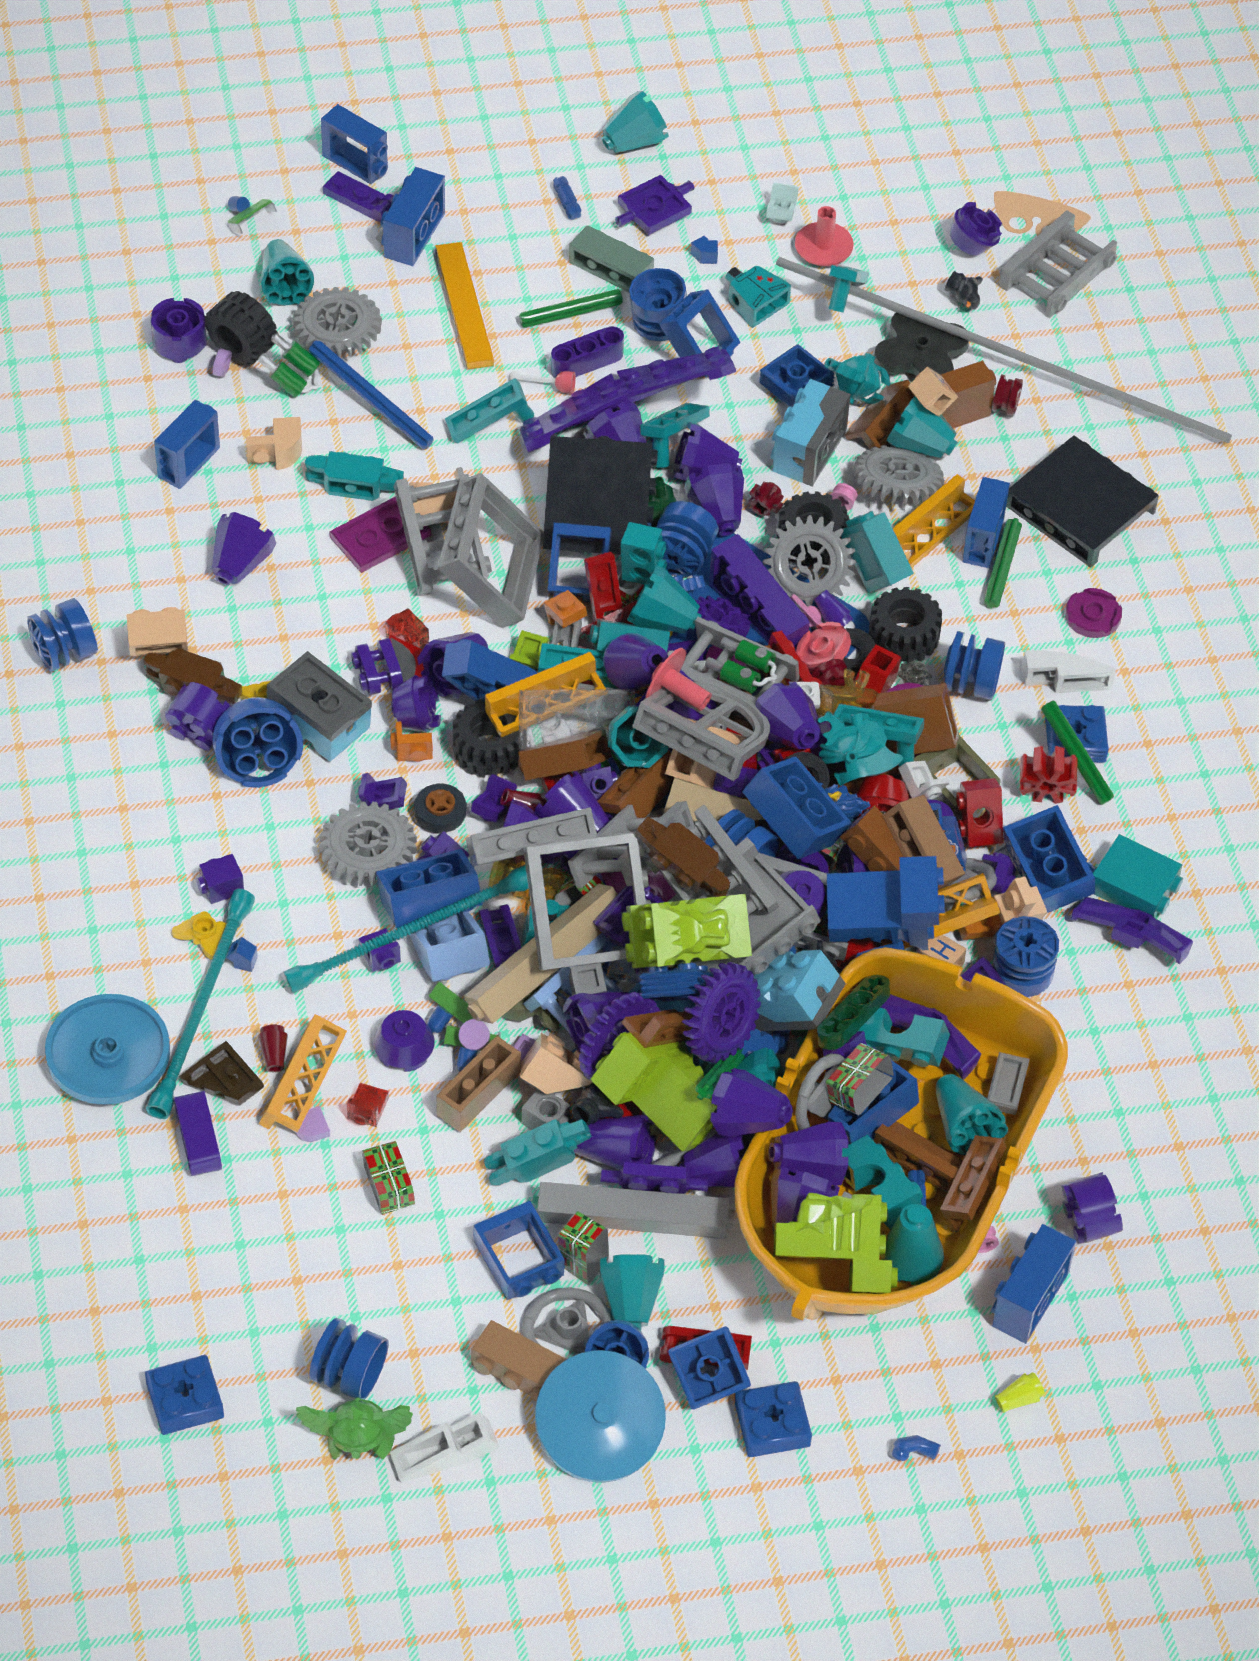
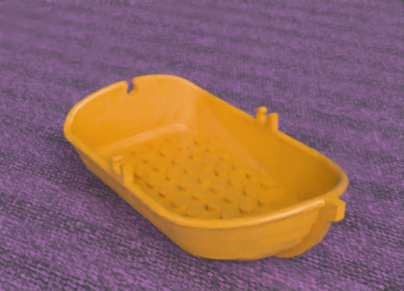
M887 947L873 949L853 959L841 971L839 975L846 985L828 1015L866 977L871 975L887 977L890 981V994L928 1008H935L943 1013L981 1053L977 1066L964 1081L986 1098H988L999 1052L1029 1059V1064L1016 1115L1002 1112L1008 1132L1001 1139L1004 1140L1007 1147L973 1220H964L959 1231L952 1232L940 1211L947 1193L925 1180L926 1207L932 1214L944 1251V1260L938 1275L919 1285H912L911 1282L904 1280L897 1281V1287L891 1288L889 1293L849 1292L850 1260L773 1257L774 1235L772 1230L771 1178L775 1167L773 1162L769 1160L768 1150L770 1144L774 1143L775 1137L798 1130L795 1117L798 1092L809 1070L820 1058L824 1057L823 1050L818 1045L817 1029L809 1030L795 1058H788L783 1078L778 1077L775 1089L788 1097L793 1109L792 1117L780 1129L755 1133L739 1164L734 1183L735 1209L741 1231L752 1253L774 1276L779 1285L795 1298L792 1305V1317L802 1321L804 1318L813 1321L824 1311L875 1315L898 1308L943 1288L960 1277L974 1261L1066 1069L1068 1043L1059 1021L1050 1011L1021 993L991 978L975 973L971 982L960 976L963 970L962 967L928 955ZM891 1026L890 1033L899 1034L905 1031L894 1026ZM943 1058L939 1067L932 1065L921 1067L913 1064L911 1061L902 1059L894 1061L917 1078L919 1103L898 1119L897 1122L964 1160L966 1155L954 1152L946 1141L936 1097V1083L938 1080L948 1074H953L959 1077V1074ZM826 1070L821 1073L816 1082L821 1083L823 1081ZM807 1111L810 1126L828 1122V1120ZM901 1166L905 1173V1176L908 1178V1173L910 1170ZM843 1179L842 1185L838 1186L840 1187L838 1196H842L844 1191L851 1195H871V1189L878 1185H868L855 1191ZM881 1223L880 1234L887 1236L890 1229L884 1223Z

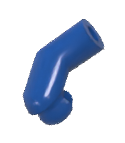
M919 1435L897 1438L893 1443L895 1447L892 1450V1456L898 1460L905 1461L908 1459L910 1452H917L935 1460L941 1444Z

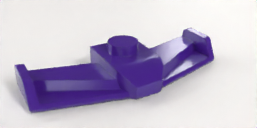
M1085 897L1072 912L1071 920L1077 921L1081 918L1113 927L1112 939L1120 941L1127 947H1134L1136 949L1147 941L1176 958L1175 962L1179 965L1188 957L1193 945L1192 939L1156 919L1151 914L1139 909L1136 910L1095 898Z
M892 994L880 1007L887 1010L892 1026L905 1031L911 1026L914 1015L944 1020L950 1036L942 1058L963 1080L977 1066L981 1053L947 1019L946 1015L935 1008H928Z

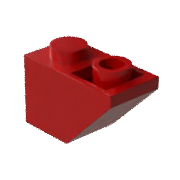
M875 645L863 662L845 705L871 709V706L875 704L877 695L887 692L897 679L901 656Z

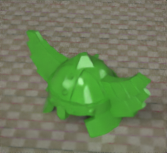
M359 1397L338 1406L334 1412L316 1410L306 1405L296 1407L298 1412L296 1417L302 1421V1425L310 1428L311 1432L328 1436V1450L334 1460L340 1457L343 1451L351 1453L352 1458L358 1459L362 1452H367L371 1449L383 1460L392 1449L395 1434L406 1431V1427L411 1424L413 1413L410 1412V1406L399 1405L394 1409L383 1412V1409L369 1400L360 1399Z

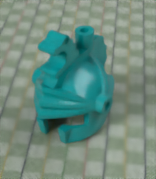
M867 352L865 355L854 356L843 362L828 358L824 364L827 369L836 372L839 389L851 394V404H854V401L857 400L870 405L884 399V396L876 393L881 388L878 370L881 374V383L887 386L891 384L887 371L875 364L874 360L876 357Z
M827 711L824 716L818 718L819 723L828 721L832 725L829 731L823 733V736L827 738V742L820 744L822 751L819 752V756L825 764L844 761L846 769L834 772V776L840 786L854 779L886 773L903 760L901 754L894 753L885 746L888 737L884 733V728H881L877 721H871L867 718L863 719L862 712L850 715L852 725L845 726L844 722H841L840 718H837L836 714H832L830 711Z

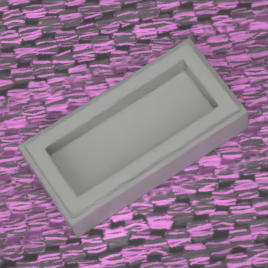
M999 1052L987 1099L995 1104L1001 1112L1016 1115L1029 1059Z

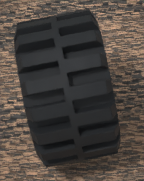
M231 291L206 313L204 319L206 322L205 327L210 339L218 349L222 348L231 351V360L239 365L251 366L262 353L265 354L275 345L271 338L278 332L272 316L263 305L245 292Z
M807 491L803 492L801 496L798 494L792 496V500L787 499L784 507H781L779 512L778 528L786 532V521L796 526V518L800 517L803 524H806L808 516L811 515L814 524L817 523L820 517H823V526L825 527L833 521L834 527L832 531L835 532L848 527L846 521L850 519L849 515H847L846 507L841 506L839 499L833 500L832 495L827 493L826 495H821V492L815 491L814 494H810ZM809 541L811 549L817 552L823 547L819 543ZM800 544L791 551L790 555L798 557L802 552ZM804 544L806 561L801 563V565L812 564V567H814L818 560L811 558V555L808 554L807 545ZM825 549L820 556L822 564L828 565L830 563V555L827 549Z
M897 587L892 588L890 593L885 591L881 594V598L877 597L871 609L869 635L873 638L876 645L901 656L900 664L902 661H907V664H914V660L921 662L925 660V655L930 657L934 653V649H937L939 645L943 619L942 609L939 608L937 600H931L932 596L928 593H921V589L909 590L910 587H903L902 590H899ZM906 623L915 627H901L897 624Z
M479 699L474 701V705L468 703L464 706V711L459 710L456 714V719L453 721L452 737L455 760H459V766L462 769L467 767L468 773L472 775L475 772L479 773V777L485 778L486 775L492 774L498 776L500 773L503 775L509 774L510 768L515 770L519 766L518 752L526 749V727L500 737L485 711V702ZM506 713L498 718L503 726L515 722L517 716ZM493 735L500 739L484 741L479 739V737Z

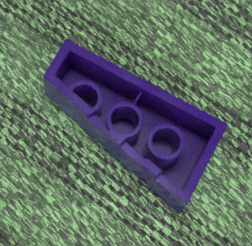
M737 533L711 549L709 586L721 598L730 601L733 607H740L741 613L748 615L747 619L751 621L750 626L767 643H769L772 633L782 630L787 639L796 648L803 635L809 631L810 622L741 536Z

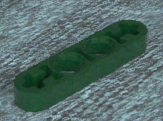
M871 975L863 979L818 1026V1045L828 1050L844 1046L889 999V979L883 975Z

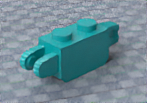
M329 451L328 456H315V454H311V456L308 455L305 459V478L311 482L324 484L325 491L333 496L374 501L380 498L381 490L394 491L395 482L404 479V471L386 467L384 465V458Z
M554 1119L500 1144L501 1150L492 1153V1155L484 1159L485 1167L492 1170L502 1167L489 1175L491 1185L500 1186L514 1179H517L520 1183L530 1182L572 1163L576 1157L574 1150L577 1148V1145L592 1137L588 1125L582 1119L570 1124L569 1122L560 1124L557 1119Z

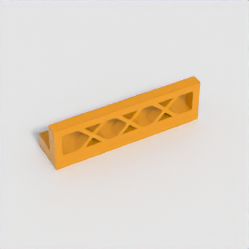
M956 474L893 528L902 549L914 550V555L908 560L911 568L970 519L975 500L964 493L965 479L960 475ZM959 501L969 507L966 511L953 510V506ZM938 519H950L951 524L948 526H935V521ZM920 534H932L930 542H917V537Z
M590 651L486 694L485 711L500 737H504L605 695L606 688L596 673V660ZM591 679L596 687L589 691L577 689L579 683ZM559 691L570 694L568 700L563 702L554 701L551 698L553 694ZM533 702L543 705L542 710L537 713L525 711L526 706ZM506 713L517 716L515 722L503 726L498 718Z
M983 873L938 890V895H949L957 900L951 910L939 914V925H934V938L1000 913L997 901L992 898ZM980 883L984 897L973 902L964 899L968 888ZM960 891L959 896L954 893ZM883 939L879 943L880 946H884L893 942L889 939ZM901 940L903 941L904 949L912 947L908 942Z
M314 1014L258 1123L259 1125L270 1129L276 1121L298 1132L347 1030ZM321 1028L337 1036L333 1044L322 1045L318 1035ZM319 1054L323 1067L311 1070L306 1058L307 1056ZM303 1067L304 1072L299 1073L301 1068ZM307 1078L311 1091L299 1095L294 1083L296 1080ZM295 1102L299 1113L297 1120L280 1113L283 1105Z

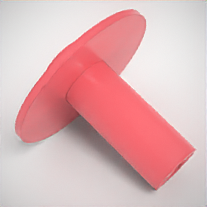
M830 206L819 208L817 222L804 226L795 238L797 253L807 262L818 266H832L844 262L851 255L854 246L851 234L844 227L836 224V210Z
M678 648L664 662H661L653 672L652 682L645 699L664 687L699 711H702L709 703L712 693L679 673L685 661L686 650Z

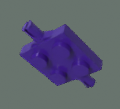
M660 174L618 195V204L626 212L616 216L615 222L619 227H622L633 221L650 235L692 213V205L683 195L694 191V184L691 180H688L679 186H675Z
M624 1162L623 1168L620 1171L602 1169L600 1183H617L622 1189L685 1194L689 1190L707 1192L709 1178L690 1177L687 1174V1167Z

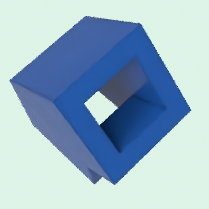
M703 235L691 242L690 254L700 264H717L718 240H709Z
M241 937L232 942L226 958L234 963V968L252 972L258 958L257 946Z

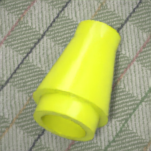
M1034 1372L1028 1375L1023 1373L1001 1393L995 1395V1399L1001 1411L1005 1413L1015 1408L1040 1402V1398L1045 1395V1390Z

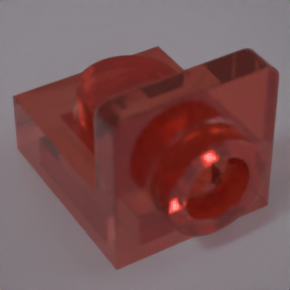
M409 608L400 613L393 614L385 622L386 638H389L391 634L396 637L402 635L406 642L421 649H424L426 644L429 643V629Z
M359 1083L354 1097L349 1098L347 1101V1119L352 1120L358 1125L377 1127L389 1099V1091Z

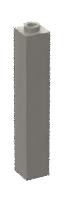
M540 1182L537 1213L543 1223L565 1225L575 1212L579 1211L607 1229L726 1239L727 1228L733 1229L735 1210L729 1209V1198Z

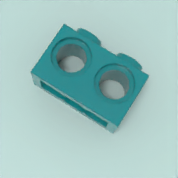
M632 522L628 523L621 541L622 580L645 585L656 565L666 570L667 560L663 559L666 542L662 541V529Z

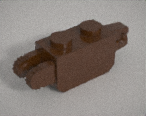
M180 648L172 650L168 656L149 652L143 658L144 665H146V676L150 680L153 679V681L159 682L161 690L170 695L176 696L184 684L187 687L190 682L199 683L218 693L216 699L220 702H225L226 700L227 703L235 704L242 694V685L225 677L221 662Z
M647 817L636 829L635 834L650 849L649 856L652 863L660 870H667L674 875L676 882L686 890L691 889L696 894L702 889L709 896L713 897L726 896L728 894L731 882L717 868L719 864L718 852L680 822L670 823L666 827Z

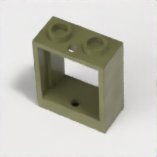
M960 735L956 748L921 753L914 757V762H926L933 779H938L934 775L935 773L959 760L977 780L995 778L999 784L1001 783V779ZM945 787L941 790L942 794L933 800H938L948 805L958 821L962 818V812L958 810L956 798Z

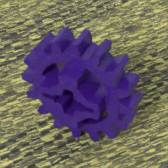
M707 595L706 599L702 596H699L698 600L695 599L700 606L697 613L701 614L702 619L714 621L720 627L746 638L751 628V621L747 619V614L741 613L740 607H733L731 602L724 598L717 597L714 600L710 595Z

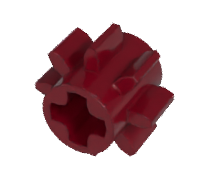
M763 481L761 486L755 484L749 492L751 498L748 501L751 503L752 510L758 515L770 516L772 512L777 514L784 505L781 502L784 495H782L780 487L773 482Z

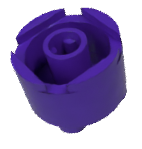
M168 298L159 302L153 308L150 320L152 343L160 355L171 359L174 363H183L188 358L199 354L206 347L205 315L199 303L189 298H183V301H174V298Z
M190 682L187 687L184 684L165 712V718L171 726L169 731L175 738L184 740L187 737L193 740L199 748L209 751L213 746L212 739L215 725L230 705L226 700L222 705L216 699L218 693L202 684Z
M1103 1172L1061 1185L1065 1198L1062 1201L1063 1209L1067 1219H1074L1076 1226L1073 1227V1232L1078 1244L1089 1243L1123 1231L1121 1213L1116 1214L1115 1204H1118L1106 1174L1103 1175Z

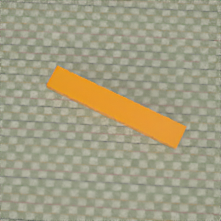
M462 242L435 245L439 267L467 370L494 366L492 350Z

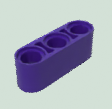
M609 326L555 346L551 350V375L556 378L560 372L570 371L575 372L576 377L620 361L624 354L623 331L618 327Z
M205 1091L174 1097L176 1115L191 1176L222 1170L220 1152Z

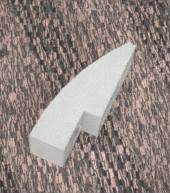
M1025 650L1022 665L1025 686L1054 684L1055 693L1112 690L1116 674L1114 667L1100 661L1058 651Z
M478 1412L453 1426L446 1422L390 1451V1455L399 1479L404 1482L462 1465L496 1450L500 1446L490 1420L481 1412Z

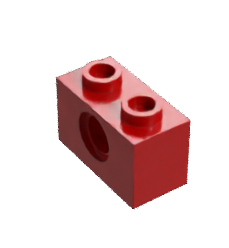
M995 778L960 782L961 792L956 793L958 810L962 812V820H958L961 837L965 840L968 847L1004 843L1002 787ZM985 808L982 816L973 817L977 809Z

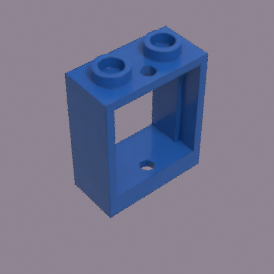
M339 104L321 118L323 157L371 185L379 177L381 178L386 174L388 170L386 131ZM347 137L366 147L367 153L347 142Z
M709 289L690 292L659 323L679 357L702 353L686 327L698 313L701 314L719 343L717 347L726 349L730 357L734 354L733 350L741 343Z
M195 399L155 439L157 476L159 479L181 489L220 449L218 412L212 406L203 404Z
M982 477L967 526L963 563L990 569L1005 519L1010 487L1009 482Z
M554 522L548 579L549 594H554L553 597L569 590L574 596H581L582 601L591 602L589 588L557 585L561 538L603 542L602 554L610 552L612 534L610 527Z
M531 1201L473 1225V1241L507 1301L514 1297H524L533 1289L544 1284H553L564 1276L565 1259ZM529 1229L547 1263L510 1279L491 1246Z

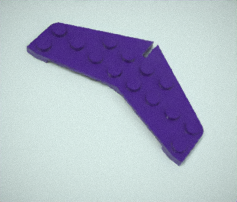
M720 347L709 348L700 354L666 361L658 359L647 365L618 370L619 379L615 380L612 373L589 387L572 393L569 399L539 417L525 420L519 431L529 453L550 444L551 435L595 418L606 409H618L617 405L622 402L633 403L704 375H707L711 381L737 371L727 350L720 349Z

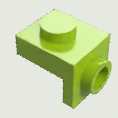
M521 630L514 653H510L509 658L536 670L539 666L542 643L549 644L550 639Z

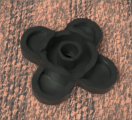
M894 313L890 324V332L893 338L883 340L876 346L874 362L890 374H905V372L917 376L926 367H929L941 375L954 370L951 358L963 355L968 349L969 341L899 313ZM950 323V324H953V325H955V326H958V327L963 328V329L966 330V328H964L963 326H961V325H959V324Z

